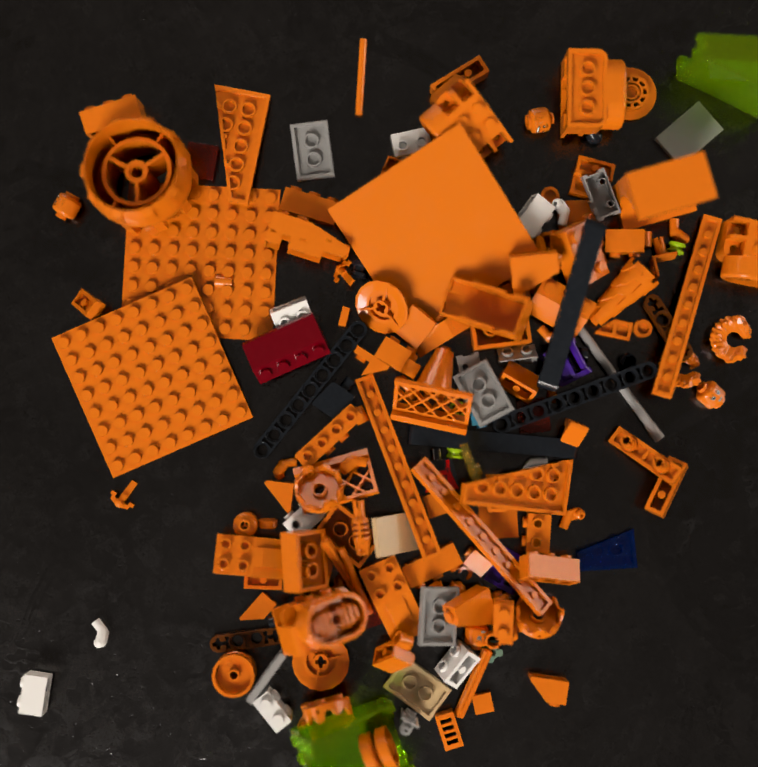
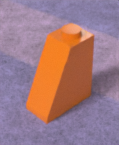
M556 249L510 254L509 261L513 295L514 293L521 295L559 273V266H562V255H558Z
M476 584L442 605L444 618L449 624L459 627L493 625L494 604L488 587Z

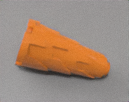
M631 257L608 289L597 300V305L589 317V320L595 326L598 324L602 326L659 285L657 280L652 283L655 277L639 261L633 264L635 258Z

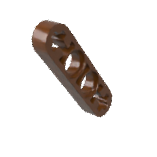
M650 294L645 298L643 308L666 343L673 317L661 298L656 294ZM650 300L652 302L656 301L655 308L648 305ZM664 315L667 317L668 322L660 324L657 317ZM689 342L686 346L688 352L686 356L684 355L682 361L688 360L693 354V349Z
M262 627L216 634L210 640V648L216 653L277 645L280 644L279 637L278 640H275V637H268V642H265L266 635L264 631H267V635H272L274 630L277 631L276 627ZM252 634H261L262 641L259 643L253 642ZM236 635L241 636L243 644L235 645L233 637ZM229 636L230 647H227L228 643L222 644L221 648H218V645H214V642L217 641V638H219V640L223 642L226 641L227 637Z

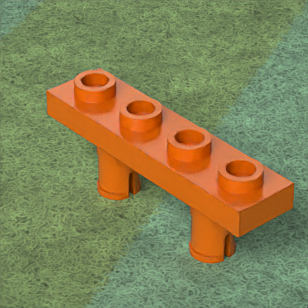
M620 426L608 440L610 444L671 486H674L684 472V469Z

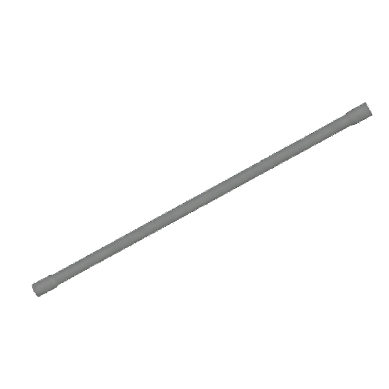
M583 326L578 335L607 375L617 372ZM629 387L619 390L655 442L661 440L665 435L650 418Z

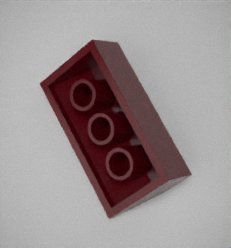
M312 312L242 343L252 371L260 384L331 353L327 340Z

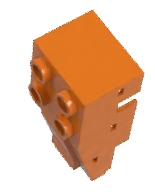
M281 209L278 212L273 211L264 246L279 250L281 241L285 240L289 242L288 254L319 263L321 257H325L341 263L347 259L351 248L350 245L342 243L320 227L308 222L306 217L298 215L296 218L290 216L289 212Z
M452 277L449 288H447L449 294L446 301H443L440 315L521 342L533 308V304L528 297L515 293L510 295L505 290L475 281L469 282Z
M217 534L213 573L283 579L281 539Z
M396 555L381 557L361 566L359 569L360 576L390 639H393L397 631L404 632L412 637L418 636L419 605L403 574Z

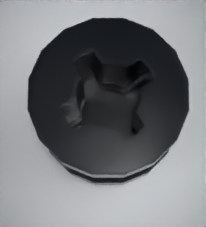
M352 260L353 267L349 274L352 277L367 279V270L360 260Z

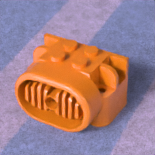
M568 48L561 62L560 138H564L566 134L583 136L584 134H596L599 130L621 129L626 114L627 71L625 62L622 59H608L606 52L602 49Z
M458 74L452 76L431 95V107L419 117L420 123L433 140L461 123L482 159L491 152L496 153L498 151L497 147L503 142L512 143L514 141L469 79Z
M733 216L722 222L715 255L722 262L720 277L723 280L758 288V220Z
M335 585L311 591L310 595H298L294 597V601L271 609L283 653L287 656H303L319 649H330L355 639L365 630L368 621V611L363 599L359 595L349 592L346 587H336Z

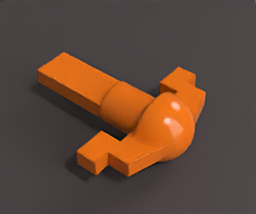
M344 260L336 266L333 275L335 283L340 280L339 275H341L348 285L351 286L355 280L346 270V266L349 267L351 265V260Z
M131 480L119 498L115 497L117 494L115 491L112 490L110 492L112 494L110 499L116 507L126 510L129 507H134V504L131 502L128 505L124 502L138 483Z

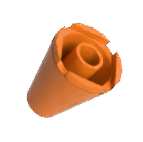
M447 346L436 348L416 382L452 389L454 364L452 349ZM421 390L424 392L423 396L429 394L427 391ZM444 394L438 395L442 399V401L444 400V398H448Z

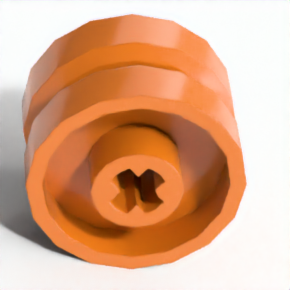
M244 650L224 653L214 666L212 672V681L216 690L223 696L230 698L241 697L249 692L257 676L256 661L251 654Z
M386 725L376 728L374 735L370 731L358 735L359 748L366 767H400L398 751Z

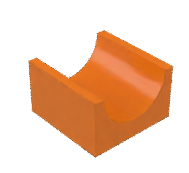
M704 151L626 173L612 187L621 213L617 214L621 229H637L696 212V204L718 198Z

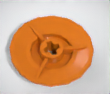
M380 280L367 282L360 287L356 295L355 307L359 318L367 327L375 332L389 334L395 333L404 326L408 319V305L398 288L389 282Z
M344 644L330 649H319L303 656H293L292 659L294 674L300 683L309 689L318 691L333 689L340 684L348 673L350 663L348 650ZM320 656L323 657V660H326L323 665L316 662Z

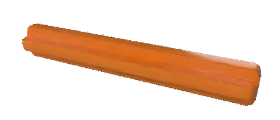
M330 537L322 538L320 542L322 548L349 590L357 594L335 544Z
M482 648L479 654L480 661L473 668L454 710L457 718L463 719L491 659L493 652L488 648Z

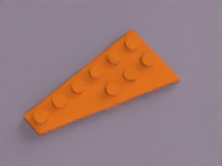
M214 84L229 203L249 206L271 95Z
M568 458L462 483L459 503L566 516L574 459Z

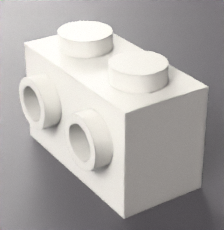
M424 127L390 135L394 157L400 160H404L431 142L430 135Z
M537 193L531 195L517 216L530 237L535 238L542 232L541 227L543 224L549 222L553 217L552 212L556 207Z
M305 296L270 309V315L276 328L311 313Z
M298 504L300 508L296 512L291 510L284 517L286 521L283 525L289 531L312 529L327 515V512L303 514L302 507Z
M459 639L456 640V646H451L434 668L441 679L455 689L460 686L480 661V657L474 650L470 649L469 645Z
M30 670L22 676L20 681L22 692L17 700L19 714L42 717L47 712L53 673Z
M270 685L253 702V705L276 734L292 722V709L283 703L277 690L272 689Z

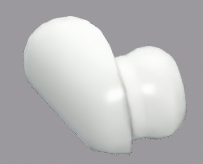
M556 198L552 201V205L556 207L555 210L559 214L557 225L567 226L570 208L563 199Z
M547 456L529 458L522 469L547 464Z
M98 618L92 623V626L97 631L96 639L93 643L96 648H101L108 642L109 630L101 619Z

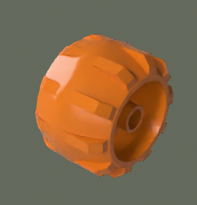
M151 117L118 118L111 121V124L91 137L87 143L88 148L85 152L84 161L80 165V176L84 179L89 200L105 217L122 225L128 232L137 234L143 227L154 226L159 232L169 229L168 219L172 218L178 211L187 214L192 208L187 198L191 188L199 185L198 175L192 167L190 153L173 130H169L156 123ZM145 155H157L146 163L141 160H135ZM167 171L165 183L158 191L160 183L157 177ZM122 172L125 173L127 179L135 187V202L123 200L118 196V180Z

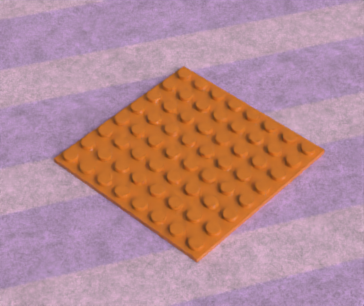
M461 123L327 209L373 281L389 282L403 294L408 309L414 304L430 315L436 323L446 318L439 313L443 301H446L449 294L447 288H449L452 277L497 287L511 278L510 254L539 251Z
M129 182L128 201L135 202V187ZM160 183L158 191L162 188L164 183ZM198 185L191 188L187 198L192 208L187 214L178 211L172 218L168 219L169 229L159 232L154 226L143 227L137 234L126 230L122 307L192 277L219 339L250 340L273 330L274 322L270 315V309L274 308L278 250L264 246V240L273 211L278 212L281 190L252 188L249 206L229 203L227 187ZM215 275H224L227 278L232 277V287L229 285L215 287Z
M192 277L51 338L113 478L253 418Z

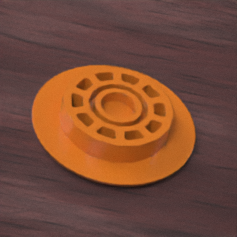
M626 68V104L630 106H626L624 120H636L644 117L651 111L656 101L657 92L653 80L647 73L636 68Z

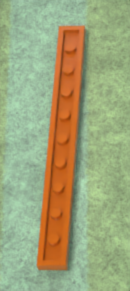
M707 214L702 216L651 394L666 399L672 398L723 219Z
M372 373L355 380L356 386L422 559L426 561L442 555L374 375Z
M423 457L410 471L538 617L542 616L552 605V600L536 582L520 580L519 563L469 505L459 503L460 495L427 457Z

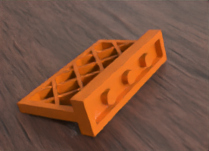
M396 378L390 419L466 436L470 421L473 393ZM399 386H406L409 391L404 393ZM425 390L429 394L423 397L419 391ZM414 394L418 400L413 402L408 396ZM444 394L448 398L442 401L438 395ZM433 398L437 404L431 405L427 400ZM404 399L408 404L398 401ZM457 399H468V402L461 404ZM453 402L456 408L450 409L446 404ZM423 403L427 408L417 405ZM442 407L446 412L436 409ZM461 411L465 416L455 413Z
M367 448L321 460L312 465L313 467H319L322 464H327L334 470H338L340 474L339 466L348 456L367 458L368 470L365 475L356 472L359 468L356 466L350 471L346 481L342 479L344 490L349 486L354 489V492L350 496L343 495L338 505L379 494ZM304 466L293 468L295 480L301 475ZM354 475L362 478L358 486L349 483ZM365 481L373 484L374 489L365 491L361 487ZM302 508L303 514L311 513Z

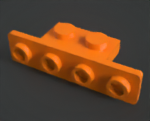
M349 404L295 454V458L303 466L313 465L324 454L330 455L336 449L334 445L338 441L342 443L350 436L348 432L363 419V415L352 404Z

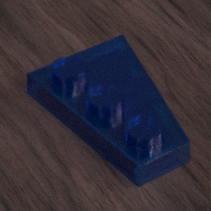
M634 529L578 551L577 559L580 562V571L638 568Z

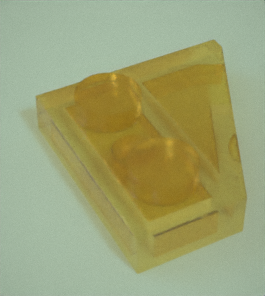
M464 443L460 445V449L471 481L479 480L481 478L480 475L483 474L479 463L475 464L468 444Z

